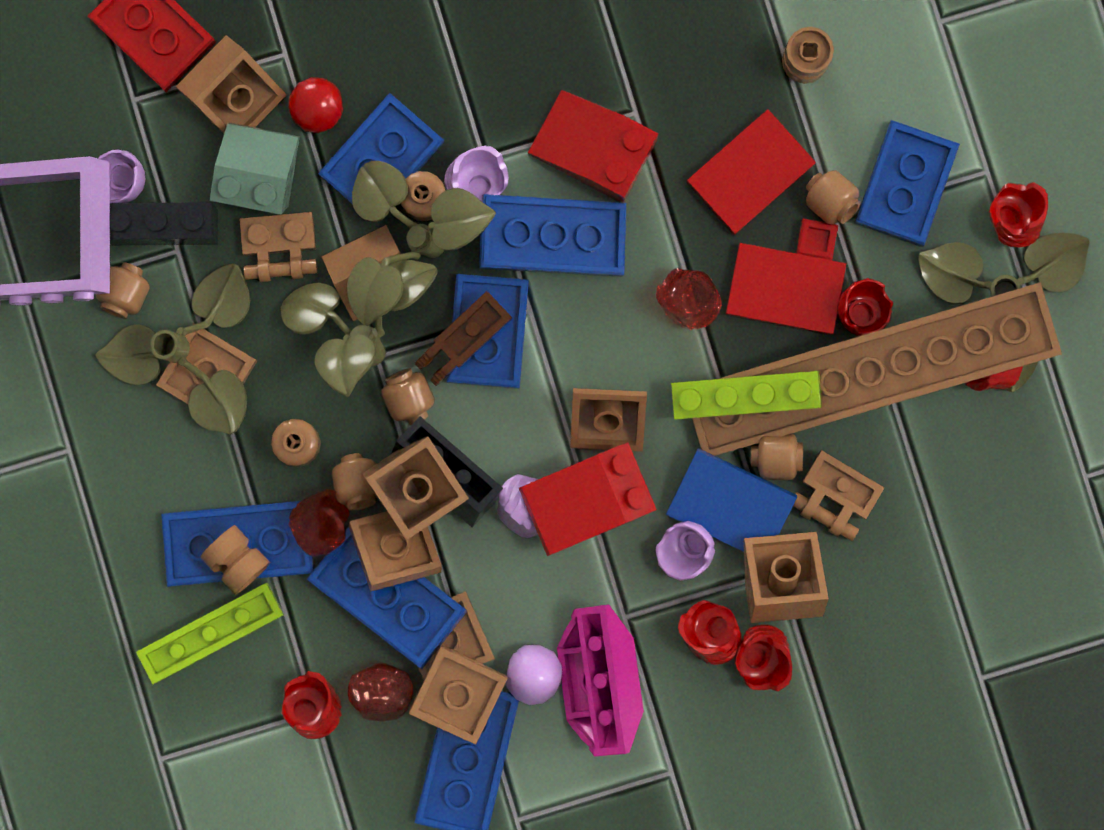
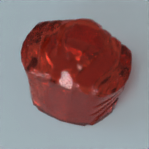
M675 268L667 275L663 283L657 286L656 299L666 315L682 328L686 327L690 330H697L706 327L716 319L722 306L720 294L705 272Z
M326 489V491L309 496L300 501L290 513L289 526L298 545L310 556H320L332 552L345 541V522L349 517L350 511L345 505H342L334 498L337 491Z
M383 662L375 663L353 674L348 685L350 703L363 718L371 721L399 719L408 709L413 694V686L408 673Z

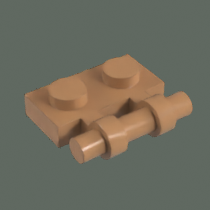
M312 212L240 218L242 253L244 256L257 255L258 258L256 265L244 266L245 280L259 279L260 282L271 281L272 277L292 276V279L304 278V274L318 273L316 259L303 260L302 251L316 250ZM290 252V261L270 263V254Z
M821 450L802 483L814 489L809 499L795 492L797 499L793 507L800 510V515L810 520L812 517L829 528L828 532L836 537L842 535L853 541L859 528L848 523V520L853 513L864 520L867 519L884 487ZM824 496L842 506L837 515L819 505Z

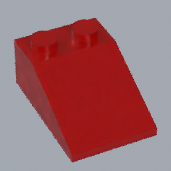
M561 90L528 154L608 197L624 203L654 148L659 133L622 114Z
M628 442L519 488L547 556L657 510Z

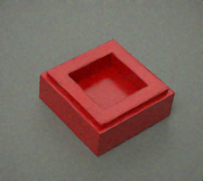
M803 218L796 254L832 260L839 225Z

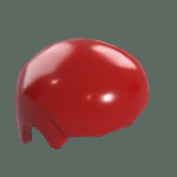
M310 77L299 82L289 97V112L293 122L305 132L322 133L332 129L338 123L343 112L341 91L326 78Z
M866 278L852 283L841 294L837 304L838 315L844 327L851 334L856 336L866 335L882 330L889 324L893 301L887 296L885 285L882 282Z

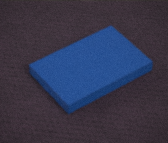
M389 93L318 174L353 205V186L359 169L365 163L370 161L386 162L397 168L407 178L410 174L418 172L444 143V139Z
M891 120L854 223L923 247L960 144Z
M456 274L452 323L486 291L510 314L512 319L460 368L456 367L447 377V383L520 389L529 280Z
M698 448L666 515L680 522L690 521L702 525L712 537L744 552V538L779 535L797 499V495Z

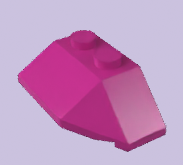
M609 604L574 609L571 615L572 619L565 628L557 646L558 659L562 665L561 683L566 720L580 739L590 747L589 750L594 757L630 753L644 712L634 638Z

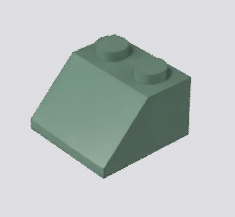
M227 123L214 167L209 201L281 215L289 207L300 136Z

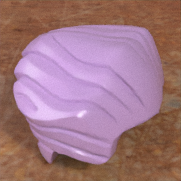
M486 145L462 153L446 170L444 178L446 190L451 188L464 189L475 195L479 200H482L483 194L500 195L508 186L509 179L502 154L493 147Z
M517 474L508 479L502 486L503 490L499 495L497 515L511 531L521 537L530 538L537 536L538 533L519 488L538 479Z

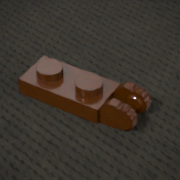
M486 291L434 340L435 343L415 362V365L419 369L427 367L442 350L451 360L433 374L430 381L437 386L456 367L460 368L512 317Z

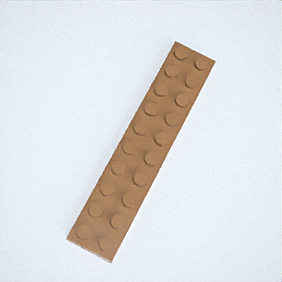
M1041 282L719 378L819 371L822 408L692 419L701 450L716 456L757 444L763 436H785L1062 355V351Z

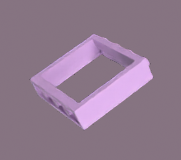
M88 156L0 164V186L80 179V279L1 284L0 301L9 300L11 305H31L32 298H41L42 303H63L64 296H73L74 301H90L94 299L95 294H110V173L108 161Z

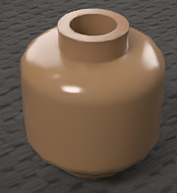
M836 170L829 171L824 175L817 173L806 186V190L809 191L806 197V205L828 224L846 223L860 207L861 202L858 200L859 189Z
M418 171L412 173L405 178L408 185V195L401 203V206L409 217L417 221L432 220L431 207L436 198L446 191L444 184L438 176L430 172ZM417 192L420 194L419 199L415 196Z
M123 262L121 267L111 266L110 294H96V298L101 303L99 308L122 319H127L128 315L139 313L150 289L149 283L142 277L143 270L126 262Z
M407 368L385 379L386 385L381 391V396L392 419L396 421L407 420L408 424L412 425L420 416L424 420L429 416L427 411L433 406L435 398L422 373L413 372L411 368Z
M290 419L276 427L272 435L271 446L273 453L279 461L288 466L302 467L316 459L320 452L321 440L319 433L313 425L302 419ZM293 435L299 436L300 440H295ZM289 439L292 441L290 447L288 446ZM296 444H300L298 448L294 449Z
M794 434L781 437L763 436L759 441V445H751V467H758L759 475L764 480H792L797 475V471H803V442H797Z
M359 453L342 457L341 463L333 468L331 474L336 500L342 505H347L349 510H362L376 504L378 496L363 473L377 463L372 459L363 458L362 454Z

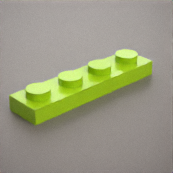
M819 371L671 383L674 419L822 408Z
M265 583L138 650L136 653L152 684H156L284 616V613L269 584Z

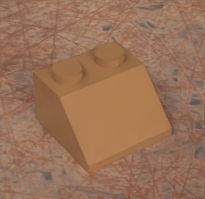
M227 35L176 86L223 134L225 133L227 123L256 127L287 96L258 63Z
M428 436L392 453L363 473L406 540L469 499Z
M817 532L744 538L745 591L750 622L759 623L823 617L829 598Z

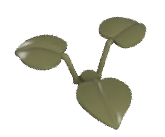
M370 161L365 163L359 169L352 191V203L356 213L367 221L378 222L383 220L390 211L394 217L410 228L407 233V244L411 252L385 257L381 264L374 258L366 257L355 265L348 279L347 294L351 309L357 319L363 325L369 326L374 320L391 311L399 302L404 289L403 277L397 268L388 266L389 264L408 259L418 260L421 255L428 258H436L444 250L452 251L462 248L485 230L495 217L496 212L472 193L460 188H451L441 193L432 204L431 217L434 222L429 223L428 226L417 224L399 212L395 207L402 203L408 195V185L403 174L386 162Z
M1053 233L1038 238L1035 243L1028 246L1024 254V262L1033 273L1018 279L1010 275H1001L993 282L977 280L983 272V260L974 247L960 242L947 243L920 252L919 266L923 279L929 289L938 298L948 303L958 304L968 301L973 293V286L989 289L990 296L993 297L1019 289L1021 285L1031 282L1037 277L1038 281L1041 282L1042 288L1045 290L1062 293L1072 289L1082 278L1090 241L1084 236L1073 233ZM1038 362L1024 365L1019 380L1014 386L1006 390L1015 392L1030 379Z
M403 260L389 264L388 266H393L400 271L404 283L403 294L391 311L402 310L415 303L434 281L438 273L437 268L434 265L414 260ZM312 283L302 286L288 295L283 301L282 306H280L282 320L290 331L297 334H309L319 330L324 326L328 317L345 333L343 340L331 339L322 344L315 355V366L322 379L331 388L349 397L357 382L369 368L380 364L386 356V349L380 340V337L385 334L382 328V316L375 320V328L362 324L356 326L351 331L342 319L333 312L341 300L335 288L324 283Z
M235 263L222 266L210 273L197 286L192 297V310L196 315L206 318L203 322L186 328L179 327L176 333L169 330H160L155 333L148 326L141 324L130 325L118 332L105 347L95 354L97 360L111 375L132 385H145L157 378L160 372L158 358L184 366L204 382V384L196 386L189 397L188 408L194 421L207 430L230 435L235 433L242 424L247 409V395L243 383L235 374L227 370H220L209 379L204 372L188 362L186 357L189 354L190 345L185 336L209 327L212 322L221 328H231L245 318L250 308V293L240 267Z

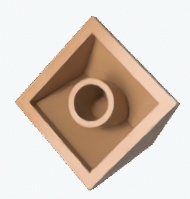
M387 225L322 256L332 282L353 322L358 319L351 309L347 294L348 279L352 269L359 261L366 257L374 258L381 264L385 257L400 254Z
M573 388L570 448L610 450L628 442L632 451H643L647 392Z

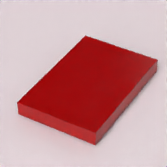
M103 0L88 15V18L166 93L216 43V40L175 0Z
M767 109L686 182L731 233L736 235L811 169L816 162L770 110Z
M739 243L725 315L833 335L838 312L837 304L841 296L847 263Z

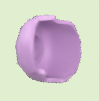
M110 150L100 155L98 159L109 162L110 203H128L135 200L143 191L146 180L145 171L140 161L126 150Z
M690 521L674 524L673 527L666 530L662 540L656 545L658 565L667 576L680 581L692 579L700 575L710 566L715 554V543L711 534L702 525Z
M524 645L519 648L516 653H513L508 663L507 689L516 700L528 705L543 704L554 696L562 678V665L554 651L541 645Z

